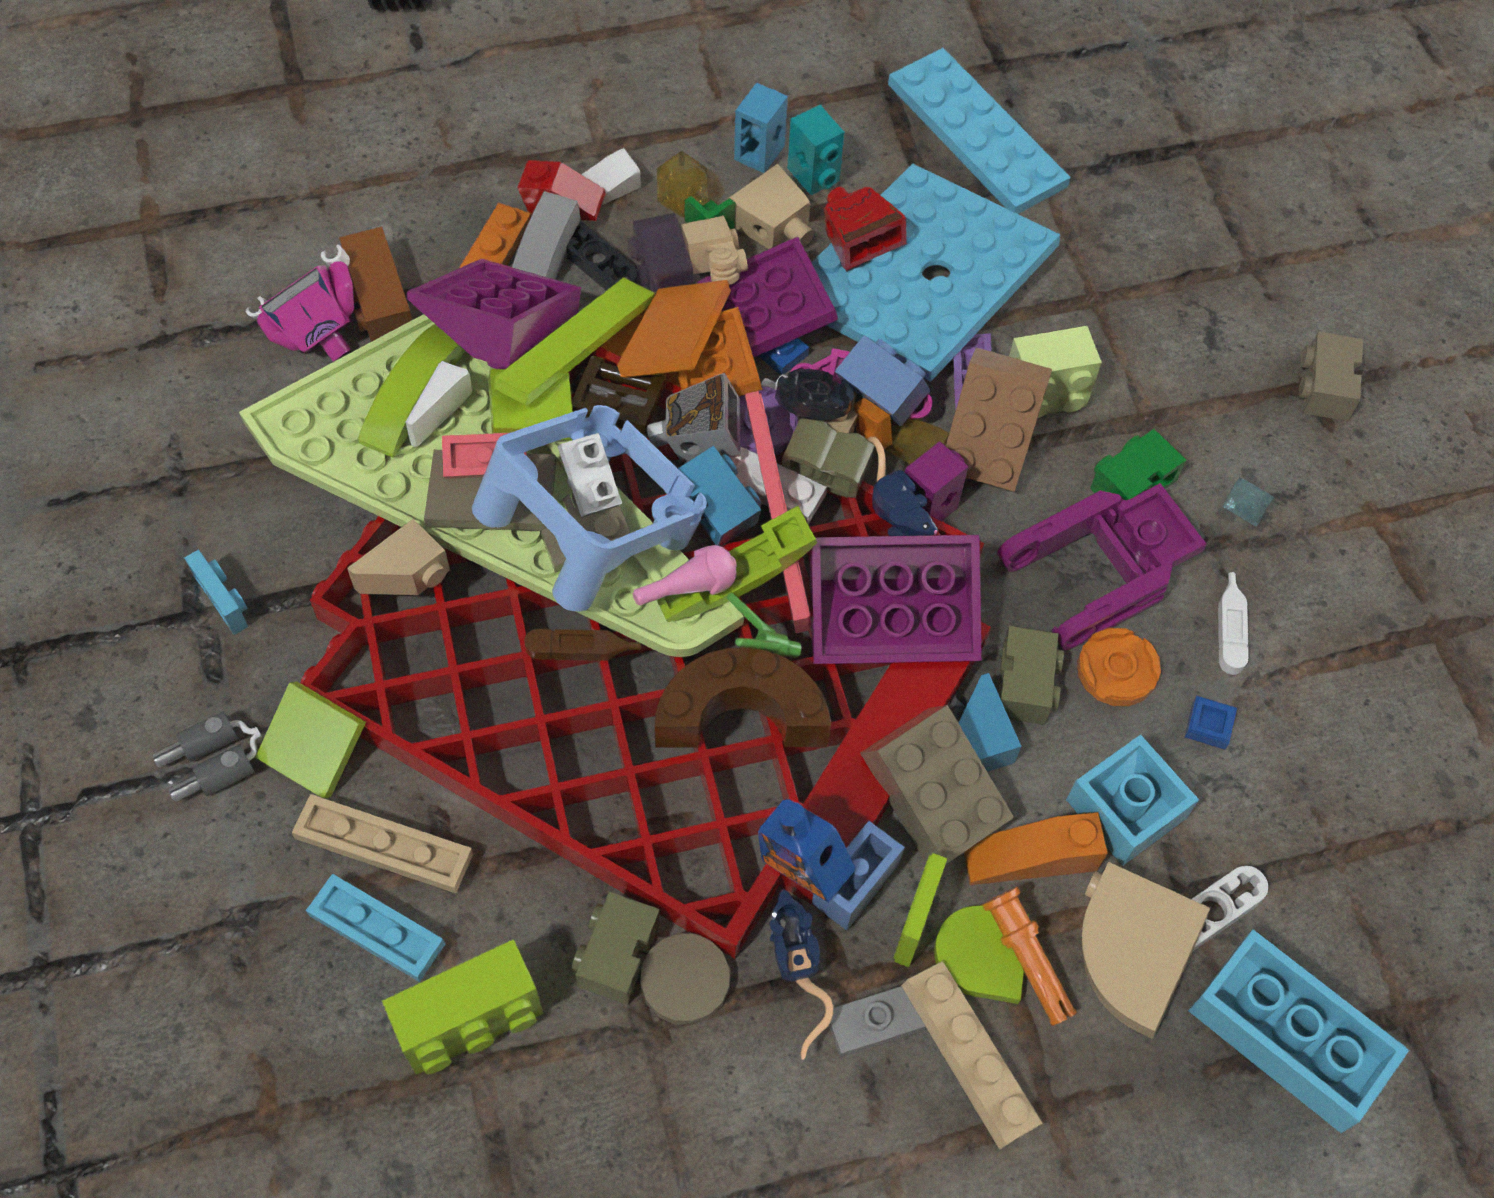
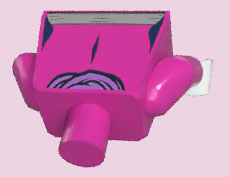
M336 245L338 254L333 259H331L326 251L321 253V258L329 266V270L325 265L317 266L267 301L259 296L257 298L261 302L259 311H255L250 307L246 309V313L257 320L269 341L292 351L301 350L304 353L321 345L333 362L352 350L339 333L341 329L353 321L351 314L354 310L353 283L347 267L350 259L340 245Z

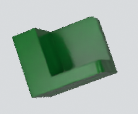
M692 196L685 199V223L724 216L729 229H735L736 203L731 198L720 205H717L712 199L704 205H701Z

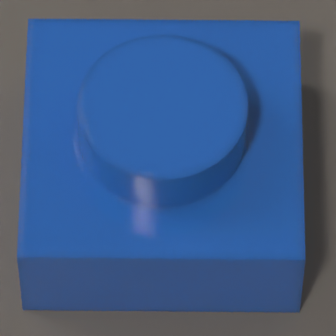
M796 338L762 353L758 357L779 375L786 374L808 356L809 347L799 338Z

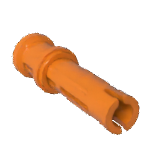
M1015 887L983 903L982 906L985 911L991 912L1003 935L1000 938L1002 945H1005L1007 949L1012 947L1049 1018L1050 1024L1053 1026L1067 1020L1066 1016H1074L1077 1010L1069 1000L1036 937L1039 933L1037 922L1030 921L1018 898L1021 892L1018 887Z

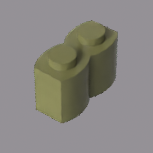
M800 419L784 452L782 466L826 486L827 490L832 493L855 498L871 463L874 445L860 434L836 432L824 421Z

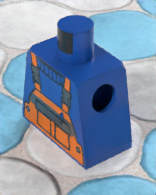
M790 799L783 800L758 830L762 861L828 903L856 870L837 829Z

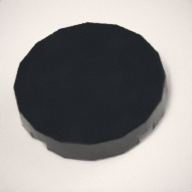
M796 369L788 372L787 378L783 376L778 378L775 399L785 410L800 417L814 420H835L846 416L851 411L854 391L845 380H841V384L833 381V375L826 371Z

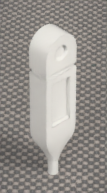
M1230 572L1228 574L1229 584L1218 604L1219 665L1227 674L1236 675L1241 673L1248 663L1247 600L1236 585V574Z

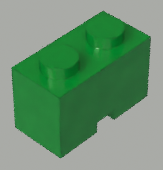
M1152 429L1142 437L1136 435L1124 445L1122 451L1114 457L1111 455L1105 456L1094 468L1095 476L1090 489L1094 493L1101 490L1119 494L1122 500H1129L1160 483L1166 489L1178 480L1186 459L1155 429Z

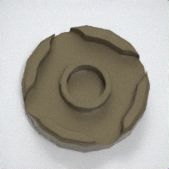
M678 933L662 939L648 952L641 966V989L646 1004L659 1018L675 1025H687V1023H695L697 1021L699 1023L711 1018L723 1006L729 992L730 969L724 953L711 940L697 934Z

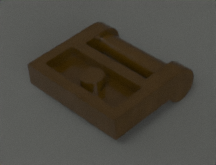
M592 356L573 397L572 412L587 408L588 412L585 418H588L594 406H608L620 413L615 424L616 427L622 429L628 420L641 434L645 435L659 399L664 394L667 376L654 374L653 376L644 375L624 378L620 376L617 366L605 363L604 358ZM601 378H604V379L612 380V381H615V382H619V383H623V384H626V385L634 386V387H637V388L645 389V390H647V391H646V392L640 391V390H637V389L629 388V387H626V386L618 385V384L611 383V382H607V381L600 380V379H601Z

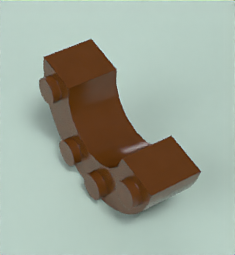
M744 647L714 651L686 665L673 677L665 688L655 715V748H699L702 731L710 720L724 711L739 708L758 711L770 718L781 732L784 747H828L831 729L830 714L824 696L813 679L803 669L776 653Z

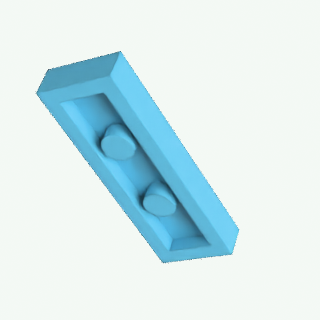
M334 874L330 876L306 910L313 919L418 982L422 980L445 945L441 937Z

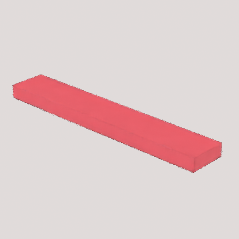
M759 391L745 394L772 520L787 512L762 395L761 393L759 394ZM797 560L782 572L795 632L799 633L810 630L811 617Z

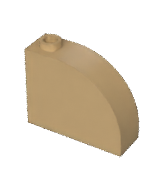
M1108 862L1103 874L1095 871L1085 893L1086 896L1091 898L1085 913L1082 929V957L1085 972L1094 993L1115 1018L1131 1029L1154 1039L1206 923L1210 908Z

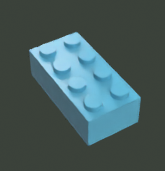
M1252 930L1237 946L1188 1010L1340 1133L1361 1121L1409 1052V1049L1255 930Z

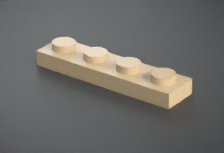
M310 794L292 831L294 838L453 893H457L473 856V851L470 847Z
M942 961L907 979L901 985L999 1149L1041 1125L1040 1118L944 962Z

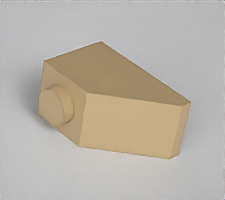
M414 519L347 568L354 589L359 594L419 595L428 587L431 588L438 585L444 579L446 573L450 571L445 550Z

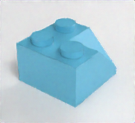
M1140 734L1077 779L1066 801L1078 814L1098 812L1106 847L1123 866L1186 820L1199 799Z

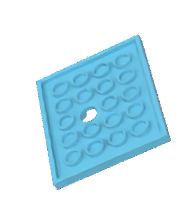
M912 164L881 194L884 199L906 217L905 245L846 271L832 244H830L811 263L838 316V320L827 324V326L856 342H859L864 335L875 343L878 339L883 340L896 351L895 358L904 364L907 360L912 361L926 373L924 378L931 382L1059 246L1060 234ZM941 265L950 271V275L948 277L937 276L930 281L922 275V272L929 266Z

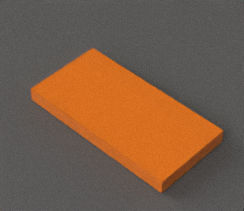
M728 280L658 289L617 365L620 376L626 378L693 370L731 292Z

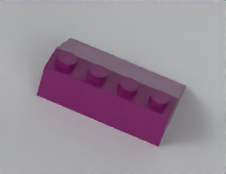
M479 259L407 291V300L473 358L486 361L487 365L492 368L506 369L578 313L581 287L485 259Z
M979 535L815 538L818 543L808 551L813 664L982 661Z

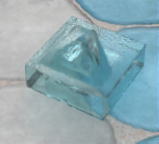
M1239 477L1223 507L1257 527L1274 497Z

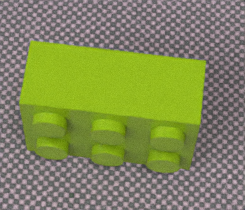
M514 939L382 1000L400 1047L416 1075L423 1071L425 1074L441 1071L451 1064L450 1058L467 1050L470 1054L480 1052L494 1043V1037L509 1030L512 1033L526 1030L537 1022L536 1017L543 1014L537 989Z

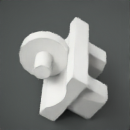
M599 433L558 445L568 476L567 483L569 488H572L581 517L622 504Z

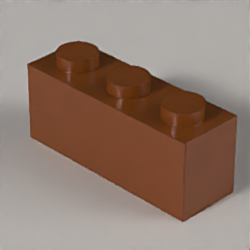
M383 227L339 237L341 247L350 259L347 267L353 283L354 303L358 302L360 306L359 309L354 310L360 332L367 330L372 342L412 321L410 309Z

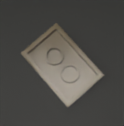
M434 449L424 515L426 526L541 531L547 528L520 500L508 525L499 528L483 525L472 513V505L483 477L445 479L443 477L442 450ZM527 453V457L537 468V482L553 497L556 455Z

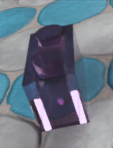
M675 213L632 221L633 237H628V246L631 258H638L640 264L636 266L640 286H647L648 290L656 294L660 288L693 284V266Z

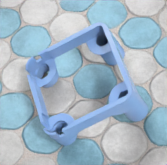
M602 405L594 406L588 418H585L588 410L583 408L499 437L472 505V513L483 525L499 528L510 523L520 500L554 534L566 560L554 584L552 593L557 603L569 611L580 612L590 608L606 574L614 570L629 557L658 544L669 550H682L687 547L707 504L706 498L702 493L698 494L695 502L689 497L695 485L628 420L625 422L622 431L619 430L615 424L620 413L608 406ZM599 433L608 462L611 457L624 453L629 455L664 489L667 495L656 499L652 505L653 524L610 541L598 533L586 531L537 482V468L524 452L567 437L576 440Z

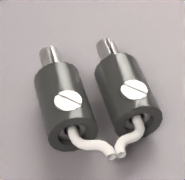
M222 711L177 733L176 736L179 742L153 754L154 762L158 767H162L185 755L192 762L237 740L238 737L233 727H240L244 733L253 736L250 739L251 751L249 754L246 755L241 744L192 767L195 776L169 788L171 798L177 802L201 789L208 796L255 773L250 760L257 754L256 741L262 737L258 728H249L244 722L239 720L230 722L225 711Z

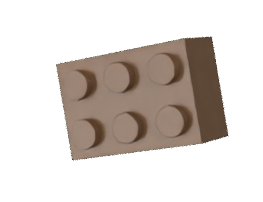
M976 347L968 365L946 444L949 450L959 453L968 466L966 478L1015 492L1051 376V368Z

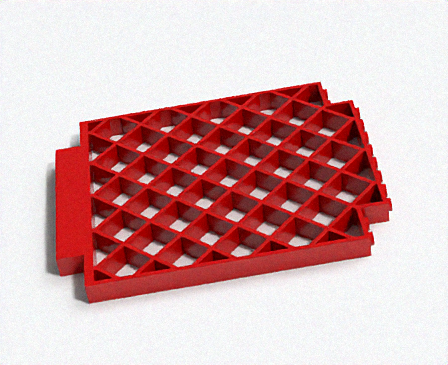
M602 347L597 348L568 372L570 384L583 368L586 369L592 356L604 358L605 363L615 366L618 365L621 357ZM601 378V379H600V380H604V381H607V382H612V383H615V384H618V385L626 386V387H629V388L637 389V390H640V391H644V392L647 391V390H645V389L637 388V387H634V386L626 385V384L619 383V382H615V381H612V380H608V379H604V378ZM667 381L664 394L659 399L657 406L666 410V399L670 395L681 391V388ZM571 394V402L575 394ZM670 444L656 447L669 461L679 459ZM785 450L775 455L776 463L781 466ZM625 453L611 457L609 461L611 471H622L629 499L653 523L652 505L656 499L667 494L641 499L633 468L640 466ZM862 481L855 498L840 496L826 490L827 494L839 499L845 519L810 526V529L815 538L889 536L887 531L893 525L875 513L872 504L874 486ZM860 511H862V512H864V513H866V514H868V515L862 516ZM378 516L376 520H371L364 527L361 538L353 548L346 550L337 562V567L326 580L320 581L313 590L310 603L317 619L341 634H337L331 639L325 655L316 666L313 665L306 670L300 683L365 721L366 723L359 736L360 738L637 902L660 909L661 916L691 934H697L711 940L723 953L735 959L779 887L813 905V893L765 864L749 892L743 890L731 840L758 835L761 825L777 807L725 818L713 773L772 760L783 800L790 799L793 802L799 803L806 810L833 825L847 848L868 821L877 826L890 805L888 801L889 794L874 777L861 752L926 709L947 705L952 695H956L975 661L813 664V657L792 661L803 669L813 681L824 680L836 720L831 722L828 747L840 744L803 804L798 800L786 756L825 747H784L782 735L779 733L777 726L770 718L760 712L759 715L766 737L706 749L702 733L699 748H693L694 753L633 766L623 723L654 717L665 689L617 699L608 660H554V658H551V660H541L530 657L525 648L526 631L522 613L560 605L559 603L524 586L516 587L514 581L506 578L508 589L451 601L445 600L441 581L433 587L436 604L375 616L372 594H360L363 619H357L338 608L337 606L353 588L347 568L401 528ZM930 516L938 529L937 534L930 536L967 535ZM751 539L728 543L722 547L729 552ZM979 541V542H980V558H981V554H982L983 547H984V544H985V543ZM442 547L446 552L449 565L470 561ZM694 551L683 553L689 560L694 557ZM801 557L798 562L811 617L809 577L803 557ZM788 595L746 604L767 625L793 620ZM510 615L514 616L521 652L458 665L451 631L452 627ZM744 616V624L730 633L736 632L738 638L753 639L750 629L756 627ZM587 617L589 629L600 630L599 623ZM981 622V651L986 644L991 629L990 626ZM810 628L809 633L812 640V628ZM442 630L449 667L386 680L380 642ZM617 631L611 632L627 642L639 643ZM641 644V650H627L616 655L613 658L641 653L654 649L644 644ZM369 645L375 682L327 692L361 648ZM670 656L674 675H676L685 667L683 657ZM598 662L606 702L543 714L535 675ZM890 665L856 720L852 718L839 676ZM527 677L535 717L471 731L463 690ZM454 692L461 733L416 743H410L396 735L391 709L392 705ZM379 708L382 726L359 712ZM613 726L622 769L558 783L549 739ZM541 741L550 785L498 795L481 784L476 755ZM466 758L470 778L444 762ZM701 776L712 821L649 835L639 789ZM628 792L639 838L590 849L570 837L564 806ZM555 808L559 830L531 813ZM718 844L731 893L683 904L663 892L655 858ZM645 861L650 884L620 866ZM734 915L726 928L712 921Z

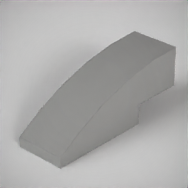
M544 191L525 230L512 265L513 268L551 279L556 278L568 256L566 246L581 220L578 201Z

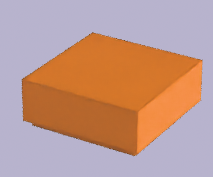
M865 397L854 404V411L858 413L856 421L857 434L862 435L866 439L876 437L884 449L892 445L890 415Z

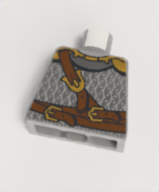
M725 373L719 374L670 395L666 399V420L647 426L649 440L655 447L670 444L679 460L683 462H689L712 446L717 449L721 456L723 454L727 456L740 454V398Z

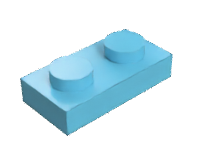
M199 549L184 557L194 578L231 632L235 635L246 629L248 625L242 612L248 608L235 588L227 591L222 584L228 579L217 561L214 559L207 562Z

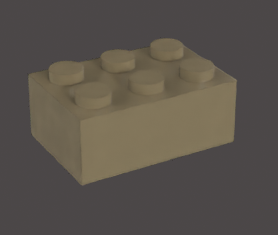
M948 705L926 709L861 752L872 774L889 794L888 801L925 863L932 853L947 858L946 864L1014 818Z

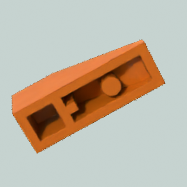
M1095 812L1053 817L989 834L966 850L964 858L969 884L978 885L1095 872L1099 869L1108 853L1099 814Z

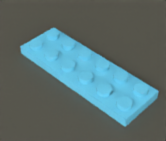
M944 48L889 75L888 85L1006 209L1019 214L1068 187L1071 177Z

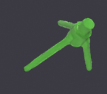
M733 593L727 595V599L758 629L756 639L737 638L735 644L738 647L762 649L783 657L795 659L799 657L801 653L800 642L788 640L787 635L776 633L772 627L763 622Z

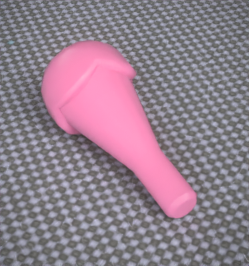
M718 545L706 546L695 550L693 558L663 579L635 589L633 591L634 601L637 605L641 606L668 595L705 591L715 595L730 588L735 581L736 560L726 549Z

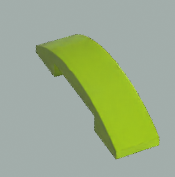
M436 324L430 326L415 339L387 376L362 425L358 436L359 444L394 458L409 436L406 420L438 364L443 361L456 366L464 354L465 350Z
M799 506L761 525L764 533L729 551L731 556L735 558L737 566L735 581L727 590L715 595L705 591L668 595L657 599L666 621L669 623L723 605L729 602L727 599L729 593L739 597L772 579L805 555L818 542Z

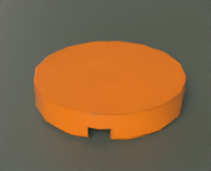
M1107 628L1094 633L1083 645L1077 660L1078 677L1085 690L1098 701L1111 706H1131L1144 701L1155 689L1161 674L1160 657L1148 640L1145 638L1142 640L1138 636L1133 635L1134 631L1126 628Z

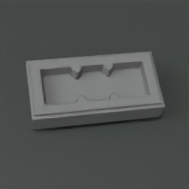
M902 986L833 1008V1017L829 1024L840 1058L926 1030V1026Z

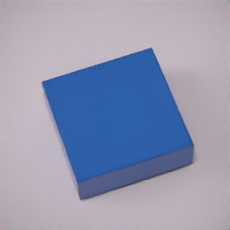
M1196 696L1192 703L1185 738L1225 750L1230 742L1237 708Z

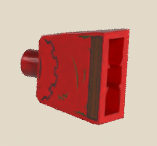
M836 187L828 194V203L824 207L825 229L846 271L906 244L905 215L871 187H864L850 194L844 187Z

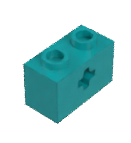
M821 105L790 119L787 169L810 195L823 189H829L840 181L845 132Z

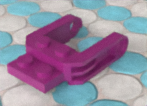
M1161 483L1129 500H1122L1119 494L1100 490L1012 536L998 549L997 555L1007 570L1014 572L1089 533H1093L1099 547L1126 582L1125 585L1085 605L1084 611L1069 618L1058 628L1056 626L1053 627L1051 632L1058 633V643L1063 650L1073 649L1088 641L1094 633L1112 628L1161 602L1169 584L1172 568L1204 551L1206 542Z

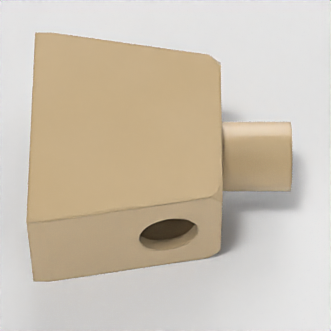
M778 164L729 197L736 203L735 229L768 249L797 236L802 246L805 247L814 236V231L807 226L810 214L809 199Z

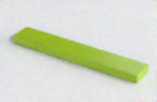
M622 278L497 375L494 380V389L526 406L529 405L647 309L655 293L626 278Z

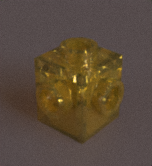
M683 151L677 153L657 168V201L682 218L685 217V199L692 196L703 205L708 201L707 167Z

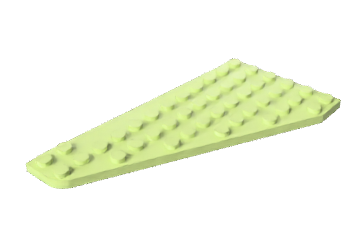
M423 314L239 412L242 421L273 465L400 527L414 519L440 546L557 602L553 597L552 589L560 571L555 573L541 537V531L429 527L425 525L424 515L434 449L442 450V436L492 434L488 378L490 369L495 368L488 366L486 361L473 358L468 352H464L456 366L464 368L469 372L472 393L418 447L411 445L408 436L395 457L392 458L358 443V436L365 418L387 376L415 339L435 324L426 315ZM558 440L527 451V453L556 455L553 498L567 511L563 498L569 494L572 500L573 491L567 483L568 476L558 445L571 440ZM617 487L622 501L620 508L630 533L653 524ZM659 544L629 557L614 570L607 573L591 607L585 611L578 612L662 654L673 657H686L697 654L744 624V616L730 601L700 614L669 623L666 621L657 600L641 606L637 605L633 598V591L635 589L661 580L689 561L680 550H669Z

